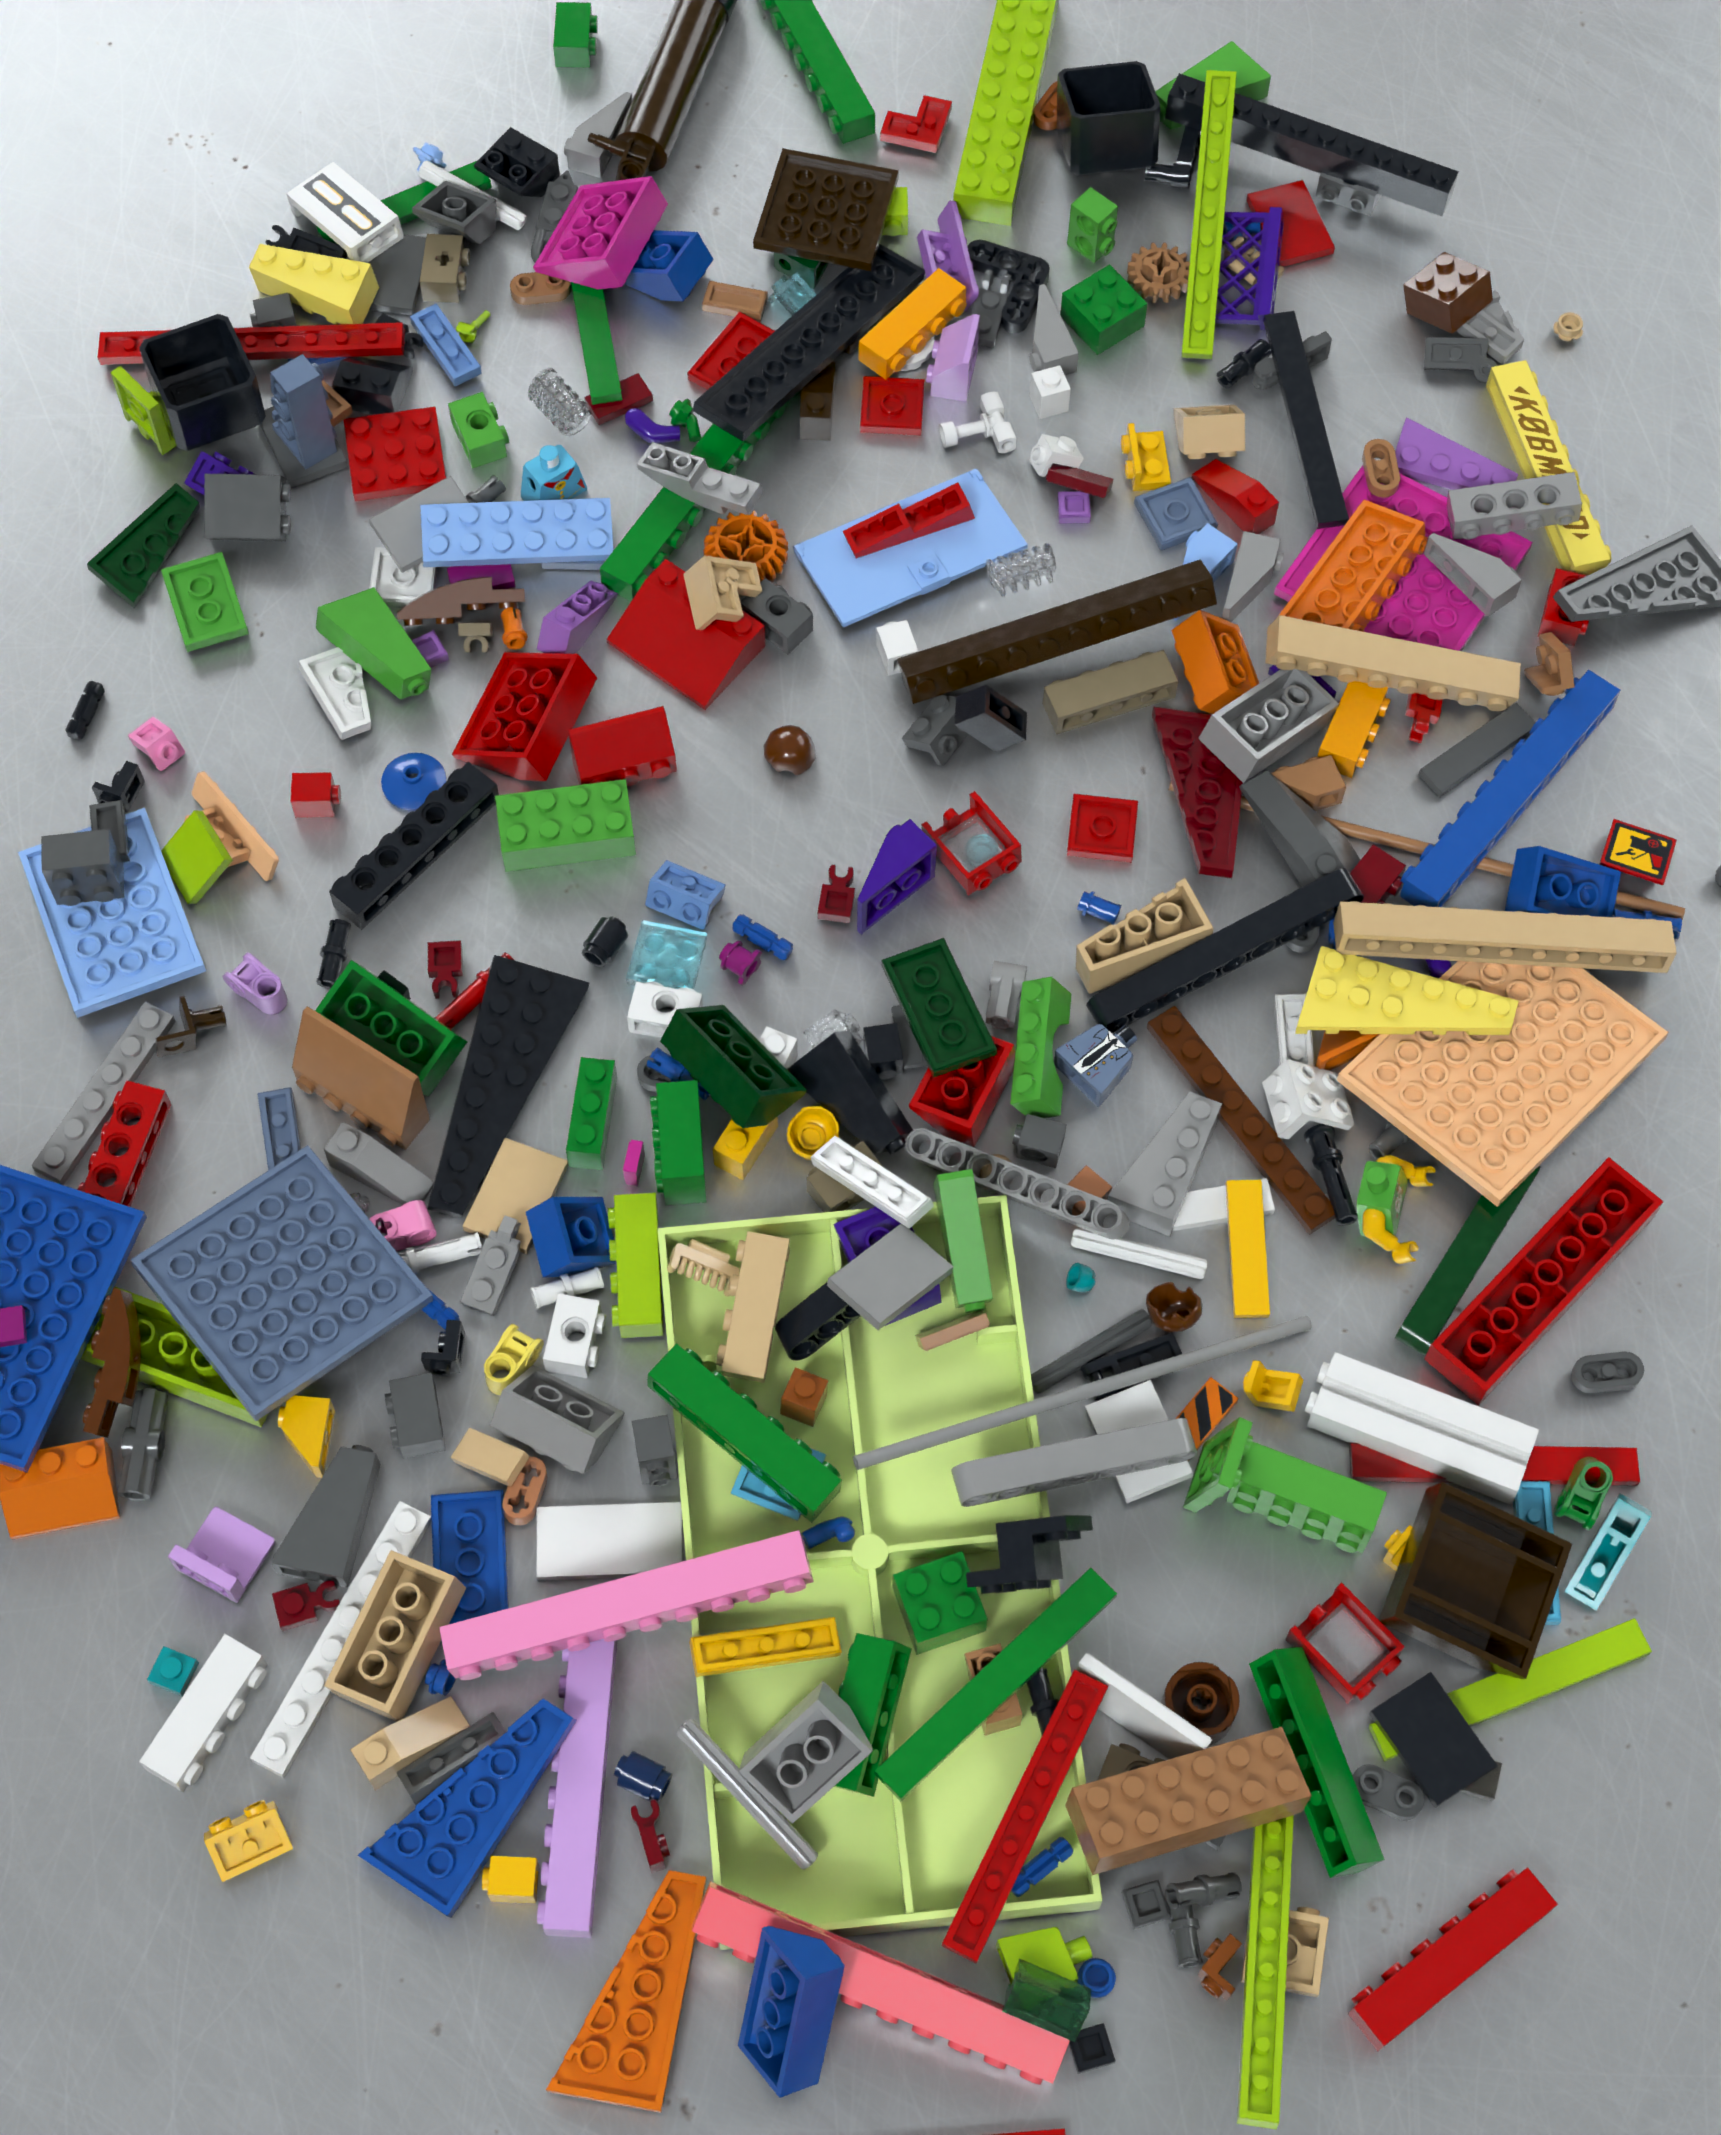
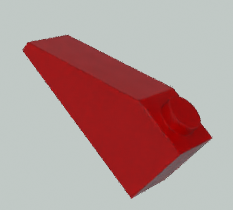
M1214 459L1191 475V478L1243 532L1260 534L1275 524L1279 501L1256 479L1217 459Z

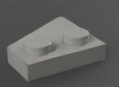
M1494 290L1492 292L1493 301L1456 331L1465 338H1488L1487 354L1503 365L1522 348L1524 338L1519 329L1513 325V319L1509 311L1504 312L1499 303L1500 295Z

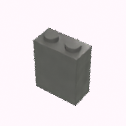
M205 474L204 538L210 540L286 541V534H290L291 518L290 515H286V502L291 500L290 483H286V478L281 475Z

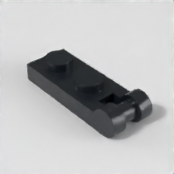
M1173 1332L1087 1363L1081 1368L1085 1380H1089L1091 1383L1104 1379L1102 1374L1111 1370L1113 1375H1117L1181 1355L1182 1352ZM1143 1382L1094 1396L1093 1398L1096 1402Z

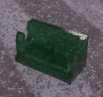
M1019 1959L1015 1967L1012 1985L1008 1984L1002 2012L1075 2042L1090 2011L1091 1989Z

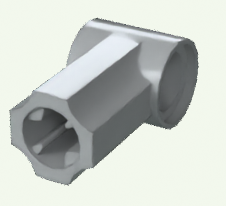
M1000 961L993 962L989 985L991 993L988 1000L985 1023L990 1024L996 1029L1014 1028L1019 996L1022 992V982H1025L1027 966Z

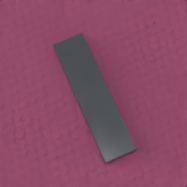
M1515 703L1421 768L1418 775L1441 797L1516 745L1522 738L1524 739L1530 735V730L1536 722Z

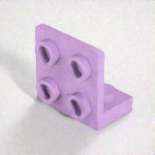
M214 1507L187 1549L185 1550L175 1545L168 1558L176 1570L237 1603L275 1545V1540L273 1537L226 1511Z

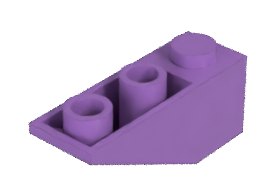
M589 581L543 617L537 650L543 653L575 654L578 652L613 604L618 593L608 589L602 583Z

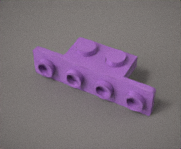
M950 200L938 217L940 232L922 229L917 236L926 278L940 268L966 286L967 304L963 311L966 312L977 299L979 287L976 284L973 263L970 260L967 239L964 236L961 223V215L959 214L956 201Z

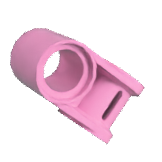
M421 1200L405 1203L398 1208L375 1214L370 1218L376 1228L381 1233L386 1234L384 1237L396 1252L428 1243L437 1234L426 1203Z

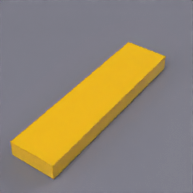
M1227 1180L1225 1186L1233 1317L1268 1318L1270 1316L1262 1182L1261 1180Z
M835 1617L691 1637L689 1640L695 1677L838 1657L842 1653Z

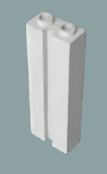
M1334 1352L1330 1364L1323 1362L1316 1382L1322 1384L1319 1394L1311 1392L1304 1411L1311 1414L1307 1427L1349 1443H1358L1447 1478V1481L1512 1505L1519 1490L1539 1429Z

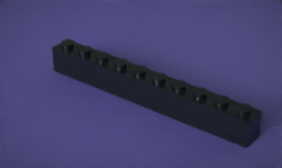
M1179 73L1168 94L1165 119L1201 131L1205 82ZM1235 93L1231 142L1321 174L1322 172L1342 179L1348 184L1359 185L1377 191V194L1443 216L1452 197L1459 171Z

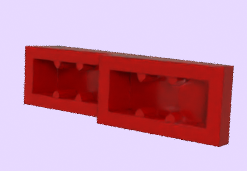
M957 482L905 509H902L898 503L844 530L843 533L855 558H859L975 519L964 492Z

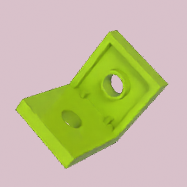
M121 366L110 372L125 419L128 422L133 420L138 425L140 433L147 440L152 439L157 444L158 450L162 455L176 447L177 445L153 392L150 391L148 393Z

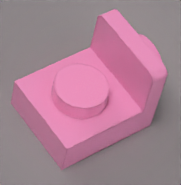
M151 717L128 735L133 745L147 754L159 771L165 770L185 754V750L172 729L155 717Z

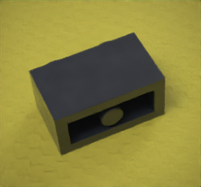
M988 685L981 686L956 697L955 725L993 751L997 752L1026 740L1027 712Z

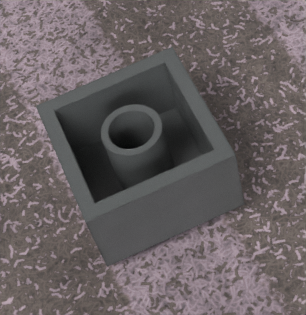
M109 829L41 836L42 873L57 905L73 906L81 902H108L116 898H124L123 861Z

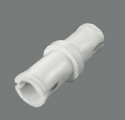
M594 1267V1269L568 1276L567 1273L560 1275V1279L540 1286L530 1287L534 1304L538 1309L555 1303L558 1294L577 1296L599 1288L602 1289L604 1288V1283L599 1268Z

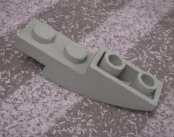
M654 442L651 443L637 463V468L663 487L697 505L723 515L728 509L748 515L763 493L760 483L709 468L705 458Z

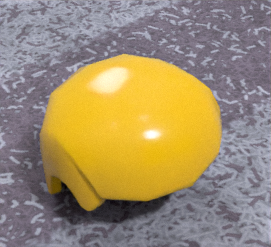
M822 1106L802 1108L790 1120L787 1127L788 1144L796 1155L805 1160H811L810 1157L832 1137L836 1136L839 1138V1124L835 1116Z

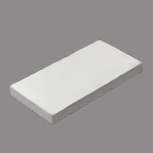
M681 1502L537 1507V1581L623 1578L683 1562Z
M1086 1653L1083 1656L1076 1670L1108 1686L1098 1710L1169 1759L1209 1747L1212 1741L1211 1737L1090 1653Z

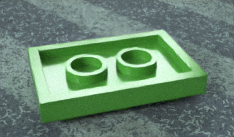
M222 552L161 569L187 652L249 634Z
M1239 1417L1204 1442L1183 1508L1196 1513L1205 1506H1210L1217 1498H1222L1229 1490L1236 1488L1242 1475V1469L1238 1468L1241 1458L1246 1456L1253 1441V1436L1249 1435L1253 1422Z

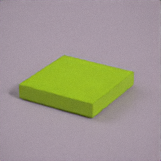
M194 810L161 850L168 871L187 904H197L233 861L204 812Z

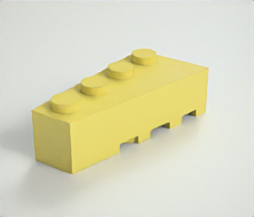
M259 244L249 265L258 291L269 296L289 293L291 303L301 306L303 311L310 314L314 312L326 317L328 322L335 325L339 323L363 324L379 289L371 263Z

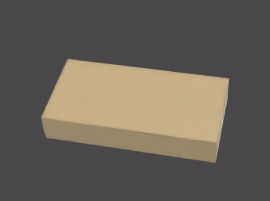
M469 1427L453 1452L451 1459L456 1464L511 1487L529 1459V1455L524 1450Z

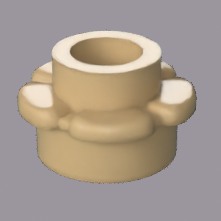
M1568 312L1562 314L1558 322H1555L1553 326L1554 332L1564 341L1577 340L1583 334V321L1575 313Z

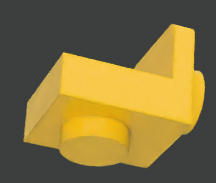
M1253 1360L1250 1371L1244 1376L1243 1388L1246 1395L1257 1407L1294 1412L1304 1380L1298 1373L1269 1370L1265 1368L1261 1361Z

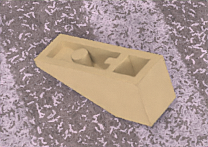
M450 1696L379 1730L350 1750L376 1791L398 1776L396 1772L467 1729L470 1725Z

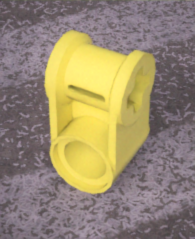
M515 1324L508 1326L484 1364V1374L488 1389L493 1394L501 1395L504 1388L536 1362L543 1349L544 1341L540 1338L534 1340L520 1332L519 1327ZM498 1370L509 1372L504 1378L493 1377V1374Z

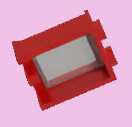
M975 791L969 794L970 809L960 815L953 808L948 809L943 814L944 825L933 831L927 821L921 824L922 831L937 845L936 856L966 890L968 896L977 890H984L994 879L1004 873H1011L1022 862L1021 844Z
M1342 1582L1336 1587L1333 1595L1322 1605L1318 1604L1309 1613L1303 1623L1298 1627L1294 1625L1289 1630L1285 1639L1294 1647H1303L1308 1662L1346 1700L1347 1704L1355 1697L1362 1701L1377 1686L1373 1680L1381 1673L1386 1677L1389 1676L1402 1663L1399 1656L1405 1647Z

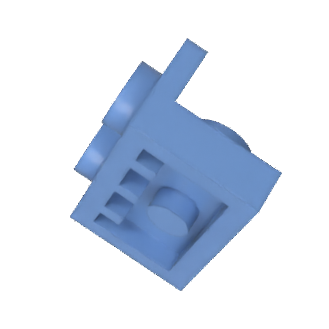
M666 860L649 881L645 905L703 930L708 924L710 911L724 895L726 884Z

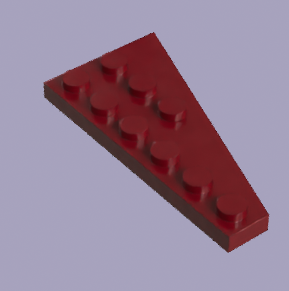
M1153 707L1152 718L1198 873L1232 879L1242 795L1239 786L1243 782L1198 739L1212 715Z

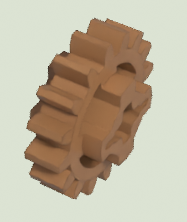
M1151 243L1149 250L1141 246L1139 254L1133 253L1131 262H1128L1127 282L1133 284L1132 288L1136 292H1142L1141 297L1143 299L1151 296L1153 303H1156L1158 298H1162L1165 303H1168L1169 296H1173L1178 300L1180 292L1186 293L1188 288L1190 262H1186L1187 254H1177V246L1171 250L1167 249V243H1163L1161 248H1157L1155 243Z

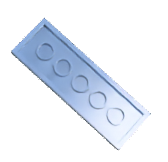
M610 498L420 505L423 567L606 561L614 550Z

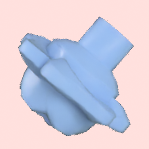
M425 143L421 149L413 148L420 161L417 168L418 171L424 161H429L438 167L446 168L447 165L442 160L443 152L438 147Z

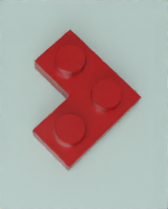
M924 95L916 117L888 111L880 132V141L937 153L952 110V101Z

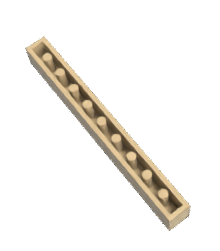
M1340 901L1333 922L1336 952L1344 955L1667 973L1677 954L1672 922L1656 919Z

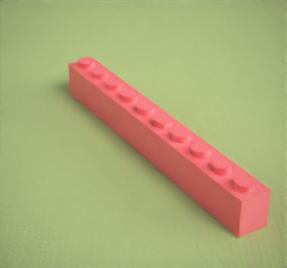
M710 1881L692 1924V1932L698 1934L696 1939L699 1942L713 1948H718L719 1943L734 1949L732 1955L749 1963H754L762 1928L772 1926L821 1939L834 1954L840 1957L845 1965L839 1989L842 2002L861 2009L863 2004L877 2009L876 2016L890 2023L897 2024L899 2019L913 2025L911 2030L923 2037L933 2039L935 2034L949 2040L947 2044L949 2047L961 2053L969 2054L972 2049L984 2054L983 2060L994 2067L1005 2069L1006 2065H1010L1021 2070L1019 2075L1032 2083L1041 2085L1042 2080L1053 2084L1071 2040L1066 2031Z

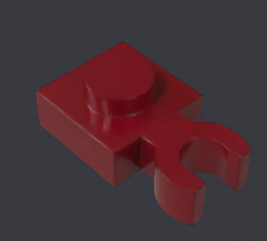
M836 865L830 866L829 883L831 885L822 884L817 919L843 923L851 922L855 898V888H850L854 880L853 867H848V873L845 877L836 876Z
M461 940L427 942L429 978H435L432 983L435 999L440 998L439 992L444 986L451 987L452 996L456 998L459 994V988L454 977L463 976Z
M323 1582L313 1592L310 1591L308 1583L272 1593L282 1632L318 1621L317 1610L322 1609L326 1612L336 1611L340 1604L339 1599L333 1601L324 1600L328 1592L337 1590L335 1582Z

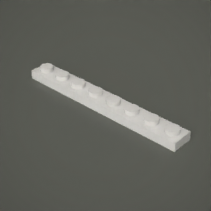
M401 1501L398 1502L250 1757L252 1762L285 1778L333 1694L324 1685L390 1550L411 1558L432 1522L431 1516Z

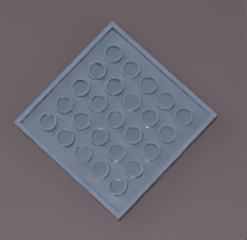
M308 1145L131 1259L133 1268L255 1421L277 1408L433 1301L431 1292Z

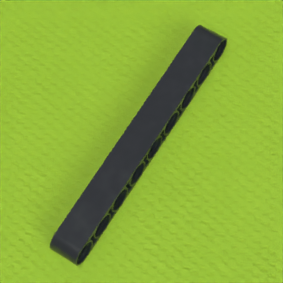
M1340 868L1099 992L1089 999L1086 1006L1097 1024H1102L1111 1033H1114L1122 1026L1132 1024L1334 919L1340 901H1357L1361 903L1364 895L1347 868Z

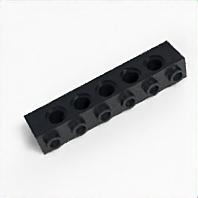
M469 761L461 769L454 770L441 788L432 791L415 812L412 811L404 817L398 828L382 837L378 846L369 855L362 856L357 861L354 869L345 877L342 876L334 882L329 891L333 907L363 930L496 805L495 796L499 795L497 784ZM459 798L465 799L462 802H453L454 800ZM434 820H442L440 823L431 824ZM413 841H418V842H419V843L416 844V845H412V846L407 845L408 843L413 842ZM388 863H396L392 867H384ZM364 885H373L369 889H360Z

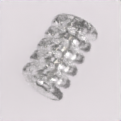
M553 368L542 370L532 380L528 388V398L536 404V407L543 412L563 435H575L588 424L592 415L591 411L586 410V403L579 399V395L572 391L568 384L564 383V379L561 376H557V372Z
M1045 543L1042 549L1036 545L1031 548L1030 552L1027 549L1019 551V555L1011 552L1007 555V559L1001 555L997 556L995 563L991 559H987L986 569L991 585L1004 597L1006 595V586H1009L1015 594L1018 592V583L1020 582L1025 590H1029L1031 579H1033L1037 587L1041 586V576H1045L1049 584L1053 583L1056 561L1052 547L1049 543Z

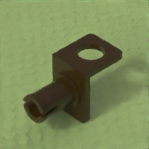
M180 996L179 1011L185 1031L157 1037V1056L165 1057L196 1050L197 1031L227 1025L225 1013L222 1012V1005L192 1012L191 1009H188L185 996ZM182 1041L177 1046L165 1047L170 1042Z

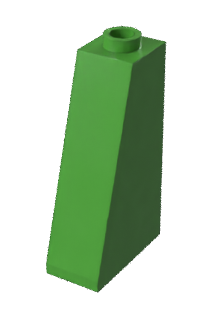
M1230 41L1182 73L1183 75L1206 82L1207 70L1236 71L1235 93L1257 101L1268 96L1271 75L1233 41ZM1176 78L1155 91L1160 103V122L1165 124L1170 130L1184 126L1165 119L1168 94Z
M375 587L318 607L316 620L318 632L336 647L343 650V653L355 663H359L366 672L400 700L412 695H420L429 689L431 667Z
M968 1169L939 1174L936 1176L933 1188L946 1258L953 1266L950 1280L955 1307H964L965 1313L986 1309L985 1303L991 1302L993 1295L973 1170Z

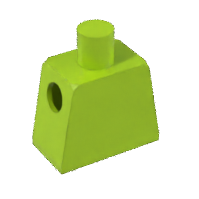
M1058 1927L998 1939L996 1943L997 1952L1022 2013L1026 2015L1074 1986L1078 1981V1974L1074 1965L1093 1958L1091 1948L1085 1936L1064 1943Z

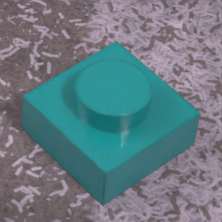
M163 1646L147 1681L152 1685L183 1697L199 1662L195 1658Z

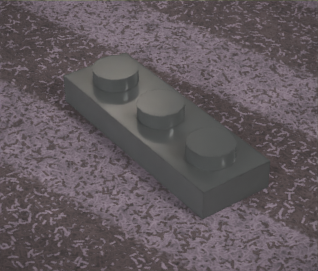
M494 1712L396 1773L416 1805L456 1771L466 1767L478 1756L477 1754L487 1745H492L506 1733V1730Z

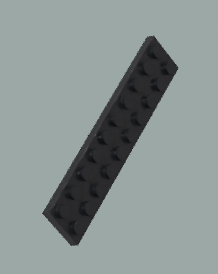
M879 243L871 271L851 267L846 268L694 402L693 412L743 442L924 280L925 270Z

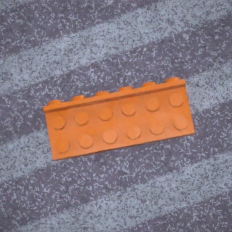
M1364 499L1279 615L1364 632V628L1369 621L1376 619L1380 606L1385 599L1391 598L1402 576L1405 577L1409 573L1415 557L1424 552L1428 538L1425 536V522Z

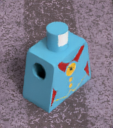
M546 445L542 447L539 452L540 455L526 462L523 466L521 498L524 501L573 499L587 490L577 463L562 445Z

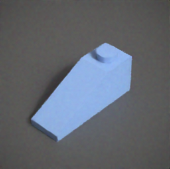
M1207 523L1199 532L1197 530L1194 531L1188 538L1183 565L1201 559L1211 574L1214 583L1234 562L1238 543Z

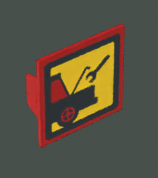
M1613 819L1599 864L1664 885L1677 839Z

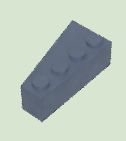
M302 354L271 371L270 381L271 391L274 395L271 398V404L275 408L272 411V418L276 421L272 423V429L306 470L337 452L334 440L337 434L330 422L333 415L326 404V400L329 397L322 386L324 375L316 363L311 364Z

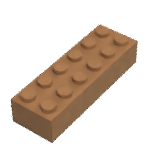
M1282 1727L1072 1787L1065 1806L1092 1875L1302 1813L1311 1797V1793Z

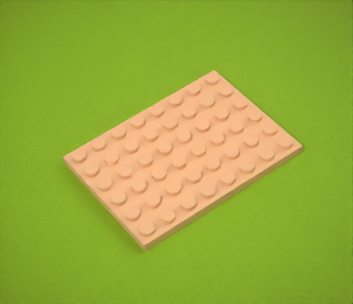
M1457 961L1439 979L1519 1001L1510 1034L1468 1035L1465 1031H1447L1446 1035H1433L1432 1031H1415L1414 1035L1380 1034L1339 1072L1337 1081L1498 1207L1666 1039L1669 1032L1583 968Z

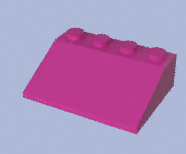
M652 176L580 185L533 266L535 272L594 289H616L622 287L668 205Z

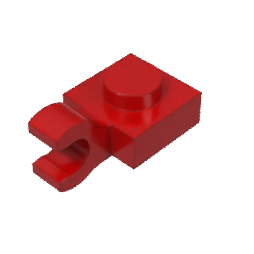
M1420 693L1408 695L1405 716L1414 718L1409 733L1410 741L1421 743L1423 734L1428 733L1429 723H1437L1440 718L1443 699H1430L1428 695Z

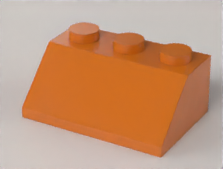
M1198 610L1171 630L1176 642L1174 644L1175 649L1181 656L1185 667L1184 675L1190 682L1194 692L1193 700L1201 711L1214 714L1259 684L1237 624Z
M104 1437L39 1449L28 1473L0 1464V1501L10 1538H23L120 1519L113 1451Z

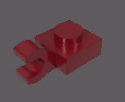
M654 1799L650 1801L653 1812L647 1818H643L638 1814L636 1805L631 1807L632 1819L638 1826L651 1873L666 1869L663 1858L670 1856L664 1833L656 1835L655 1825L660 1819V1808Z

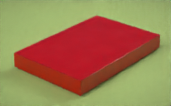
M1303 180L1247 194L1246 201L1251 212L1269 213L1270 207H1282L1284 227L1279 266L1285 267L1334 254L1335 246ZM1260 223L1261 231L1263 229V223Z
M739 311L687 372L688 380L708 390L775 331Z

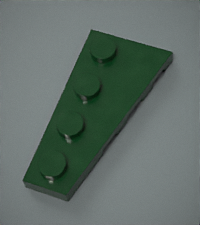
M175 483L87 563L88 570L135 608L200 509L199 501Z

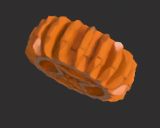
M755 510L750 515L739 513V516H734L729 512L727 520L718 517L716 526H710L709 535L704 539V555L756 563L760 582L765 578L774 582L776 574H782L783 565L788 560V542L785 539V532L783 529H779L776 520L769 521L767 514L757 517Z

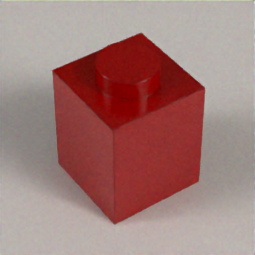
M331 772L292 773L290 802L295 818L335 817V805H340L341 789L340 785H335Z

